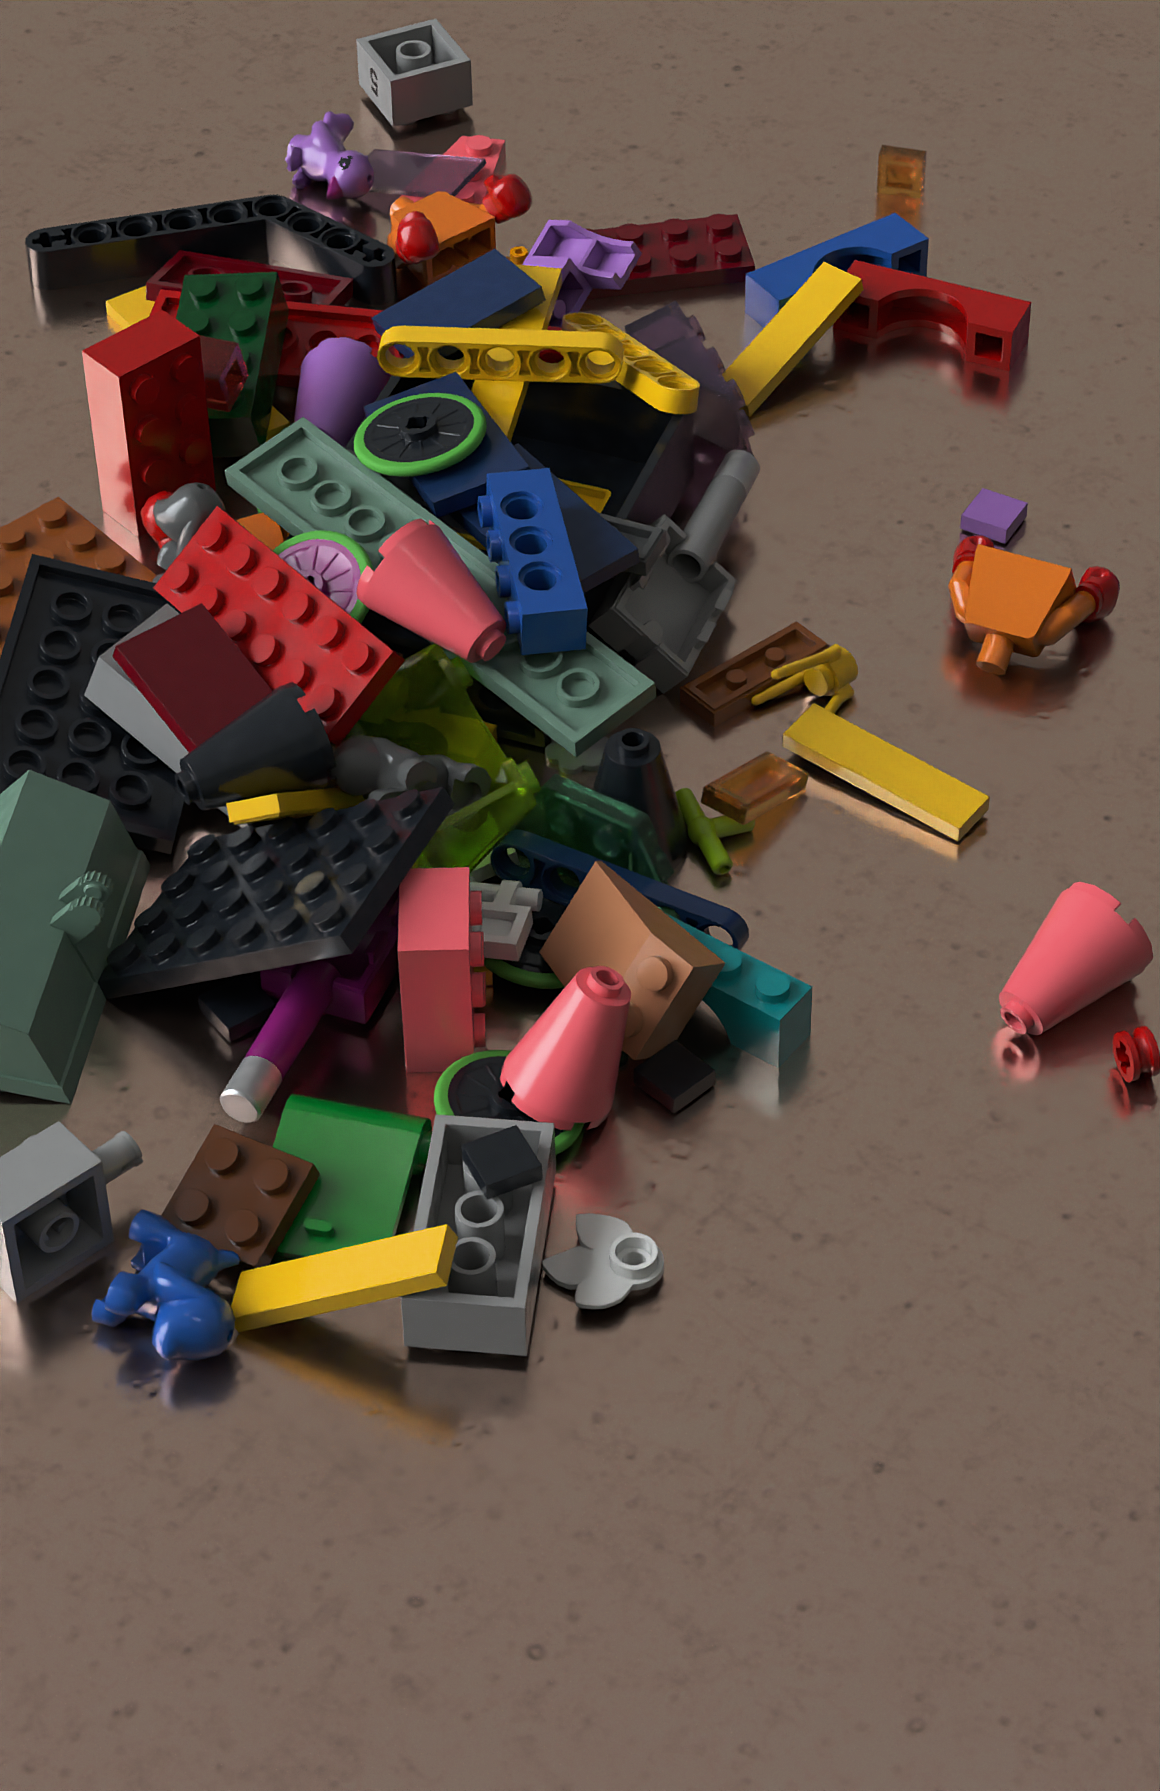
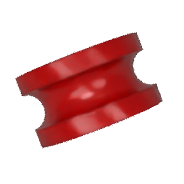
M1147 1026L1136 1027L1133 1035L1124 1030L1114 1034V1058L1117 1068L1125 1081L1129 1083L1135 1082L1139 1079L1141 1073H1144L1149 1078L1159 1074V1048L1153 1033Z

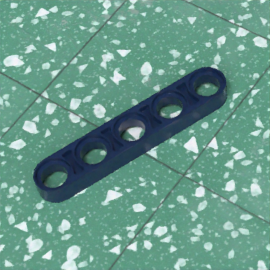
M518 829L508 832L496 845L490 856L491 866L501 880L520 881L522 887L541 889L544 898L564 906L569 905L580 886L574 887L564 883L557 873V868L563 867L573 871L581 885L595 861H602L657 907L665 906L674 910L682 922L710 935V926L721 927L730 934L733 940V944L730 946L740 951L749 938V928L745 920L730 908L528 831ZM514 848L523 852L530 862V867L525 868L515 864L509 858L507 849Z

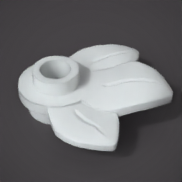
M592 1213L576 1215V1231L580 1246L542 1261L543 1270L549 1278L558 1286L569 1290H576V1306L587 1309H604L620 1303L631 1290H642L654 1285L659 1281L664 1272L663 1253L652 1238L641 1233H633L629 1225L621 1219Z

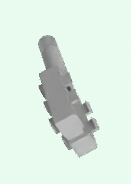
M732 450L725 455L684 530H681L665 514L649 525L666 530L667 544L647 576L627 571L617 574L588 625L617 653L625 649L635 658L634 667L655 682V687L663 694L688 677L738 582L719 563L714 562L712 565L711 563L760 472L757 459L744 450Z

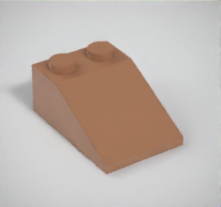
M595 861L539 952L564 987L579 970L587 967L606 966L614 969L623 977L630 988L631 1000L622 1050L633 1060L650 1058L668 1044L677 1040L726 964L602 861Z

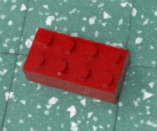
M161 310L82 350L102 509L139 538L148 533L142 522L141 510L149 497L160 491L174 493L180 487L195 482L208 484L216 492L200 335L164 310Z

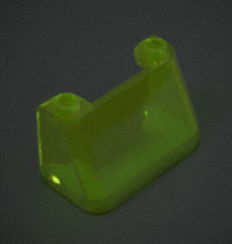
M432 644L405 659L404 663L343 741L357 735L385 738L419 755L443 754L456 762L472 763L487 770L492 779L488 794L452 815L446 816L413 864L414 868L469 867V872L471 873L537 805L533 794L539 792L541 787L526 761L517 765L511 756L508 758L505 756L476 711L465 689L473 685V681L459 656L449 660L442 647L436 644Z

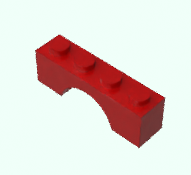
M854 260L847 272L862 279L863 291L833 324V329L874 339L902 328L921 327L934 329L951 336L961 345L965 361L1010 372L1029 339L1031 302Z

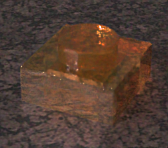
M882 145L878 155L877 193L921 199L925 187L926 151Z

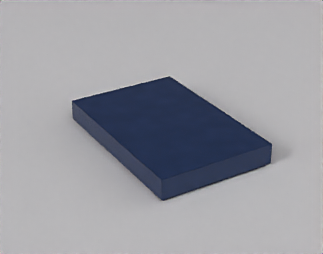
M493 249L371 318L376 331L381 336L386 330L394 326L497 329L540 305L546 299L542 287L499 251ZM392 345L406 358L414 355V352L405 345ZM443 346L438 349V353L446 358L460 349L453 346Z

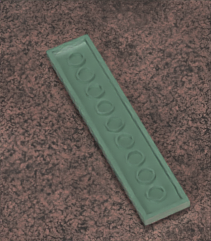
M300 418L225 470L228 486L292 536L320 530L344 534L364 548L372 562L374 571L385 558L378 552V549L392 534L413 520L423 519L428 525L429 520H431L443 531L504 619V602L508 600L507 597L499 598L497 595L495 567L499 566V564L496 562L490 563L487 555L380 474L363 465L355 455L306 418ZM505 629L506 642L498 654L488 661L481 659L474 663H470L427 640L576 758L656 698L655 682L589 632L586 633V649L521 655L516 634H507Z

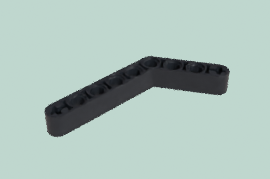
M264 195L43 228L33 231L25 238L30 281L33 286L43 290H55L153 275L179 250L244 261L270 257L293 269L353 278L352 298L369 305L386 304L397 295L395 252L391 247L281 195Z

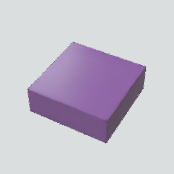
M982 488L962 513L960 529L1006 544L1027 517L1028 503Z

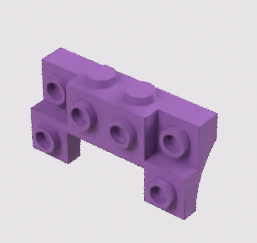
M548 220L522 265L562 269V285L548 325L562 327L563 315L579 312L592 288L621 290L642 253L634 241H622L601 236L570 220Z

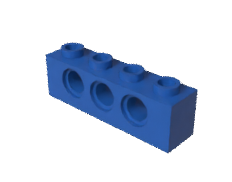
M550 468L487 473L486 495L478 496V516L481 528H490L486 532L489 562H498L499 566L495 567L497 595L499 598L507 597L508 600L504 602V619L506 621L507 634H516L521 655L586 649L588 608Z

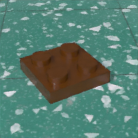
M214 1124L161 1216L170 1221L179 1230L204 1238L216 1249L230 1250L237 1253L240 1258L237 1266L250 1270L268 1266L320 1173L313 1163Z

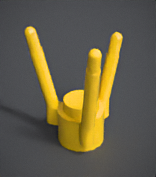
M833 644L823 652L774 669L771 672V677L774 680L788 676L791 677L753 696L751 703L755 706L760 705L805 683L806 687L814 695L832 696L824 709L835 714L841 704L854 695V690L850 683L856 680L858 675L857 663L848 650L838 644Z

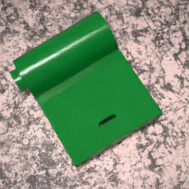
M290 1095L283 1110L273 1148L313 1163L320 1175L275 1255L298 1259L395 1236L411 1176L419 1177L426 1166L432 1136L431 1120L420 1116L304 1095Z

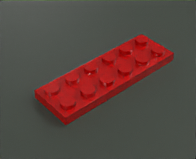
M216 506L153 587L181 613L202 603L272 690L290 682H294L301 687L306 695L298 698L297 701L304 712L315 708L329 740L336 746H339L405 661L399 654L218 506Z

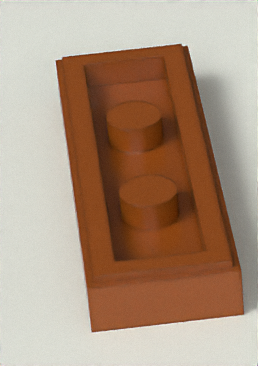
M796 621L680 687V702L710 725L716 727L753 705L751 703L753 696L791 677L788 676L774 680L771 677V672L774 669L823 652L830 645Z

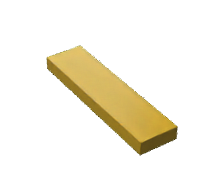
M823 262L710 387L712 398L750 417L863 291L862 279Z
M815 703L783 733L782 747L956 841H959L989 810L990 797Z
M338 787L276 793L226 803L229 822L237 825L281 820L286 817H308L326 808H334V810L356 806L365 800L362 796H352L344 793Z
M448 1224L242 1271L240 1272L231 1304L235 1316V1329L238 1332L447 1286L458 1236Z

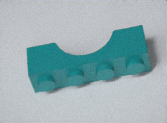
M668 915L726 963L702 1001L717 1015L727 1032L730 1043L779 1068L811 1034L813 987Z

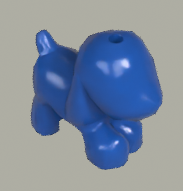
M148 1210L139 1211L131 1222L129 1238L142 1243L136 1256L131 1260L132 1268L140 1272L132 1274L121 1271L116 1275L109 1286L107 1295L102 1300L96 1299L93 1304V1322L116 1327L123 1323L129 1315L138 1314L155 1322L152 1344L162 1358L166 1360L198 1361L220 1355L228 1348L233 1337L235 1316L225 1299L204 1287L216 1277L219 1271L238 1265L240 1262L239 1255L230 1250L216 1249L209 1241L198 1235L179 1230L170 1221L157 1213Z

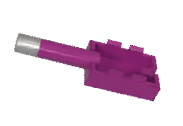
M399 886L352 954L260 971L262 990L270 998L279 1001L220 1096V1103L230 1117L245 1123L255 1122L261 1117L324 1013L362 1024L368 1022L399 970Z

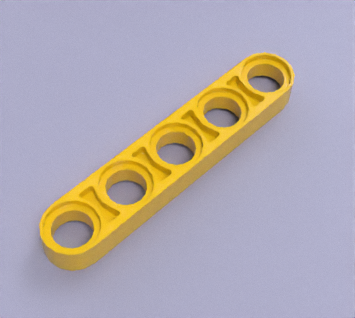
M583 312L563 315L561 331L604 332L620 340L624 348V357L621 373L615 381L660 411L672 414H690L697 411L700 383L601 316ZM593 351L587 355L591 362L598 365H607L614 361V358L605 351Z
M394 326L386 330L381 336L377 360L379 366L385 372L398 377L441 378L457 372L462 379L602 384L609 383L620 375L624 348L617 337L604 332ZM396 344L405 345L414 352V355L405 359L397 358L389 352L388 348ZM443 346H453L460 349L464 356L458 360H448L438 353V349ZM492 348H505L513 354L514 358L506 362H500L492 359L487 352ZM552 349L561 353L564 359L558 363H546L537 354L542 350ZM593 351H605L614 358V361L607 365H598L591 362L587 355Z

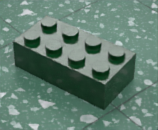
M277 272L184 276L176 319L200 335L212 457H243L266 442L289 316V308Z

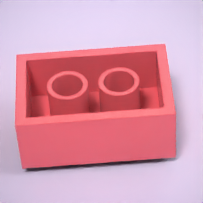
M469 867L411 868L399 885L398 965L406 1073L444 1072L457 1060L475 1053V1048L486 1047L485 1013H475V1008H484L486 1006L485 972L474 971V967L484 966V932L472 931V926L482 925V891H470Z

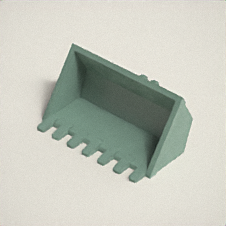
M28 770L0 794V1090L72 1104L106 1002L98 980L108 965V955L127 939L151 865L143 851L137 850L110 800L32 770Z

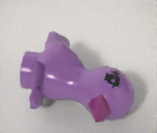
M332 111L326 112L323 121L320 120L313 124L311 134H298L291 139L285 160L288 164L287 169L289 172L298 170L292 180L296 189L301 190L309 186L311 181L314 180L328 181L327 199H357L369 192L375 177L368 155L364 156L356 150L346 151L343 145L354 127V121L348 114H335Z

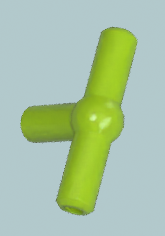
M679 789L675 793L684 821L688 827L689 839L699 846L716 875L728 873L733 866V862L719 838L752 831L755 827L753 814L749 810L709 818L705 815L691 789Z

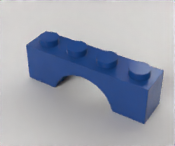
M890 214L747 273L745 313L764 328L823 262L847 272L853 261L858 260L927 277L929 238L898 214Z

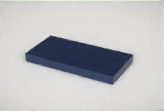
M457 372L363 406L367 418L376 410L398 399L425 393H448L471 400L483 411L487 425L486 433L480 445L469 456L448 468L434 473L407 476L437 518L477 504L478 496L486 495L487 473L530 470L529 465Z
M519 443L514 445L529 465L530 470L546 468ZM551 472L583 593L639 563L638 548ZM478 503L449 514L487 549L486 532L490 528H481Z

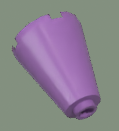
M346 337L327 338L321 341L318 347L309 351L302 362L294 423L304 417L345 448L366 416L363 406L376 401L392 375L385 372L379 366L378 360L370 354L373 348L367 344Z

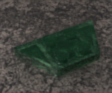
M556 773L541 787L512 829L534 833L669 885L667 880L674 873L667 855L658 844V835L648 814ZM515 849L517 854L527 858V856L523 852H521L518 849ZM563 867L557 868V873L579 881L573 871ZM665 906L658 907L664 913L681 921L679 915L671 908Z

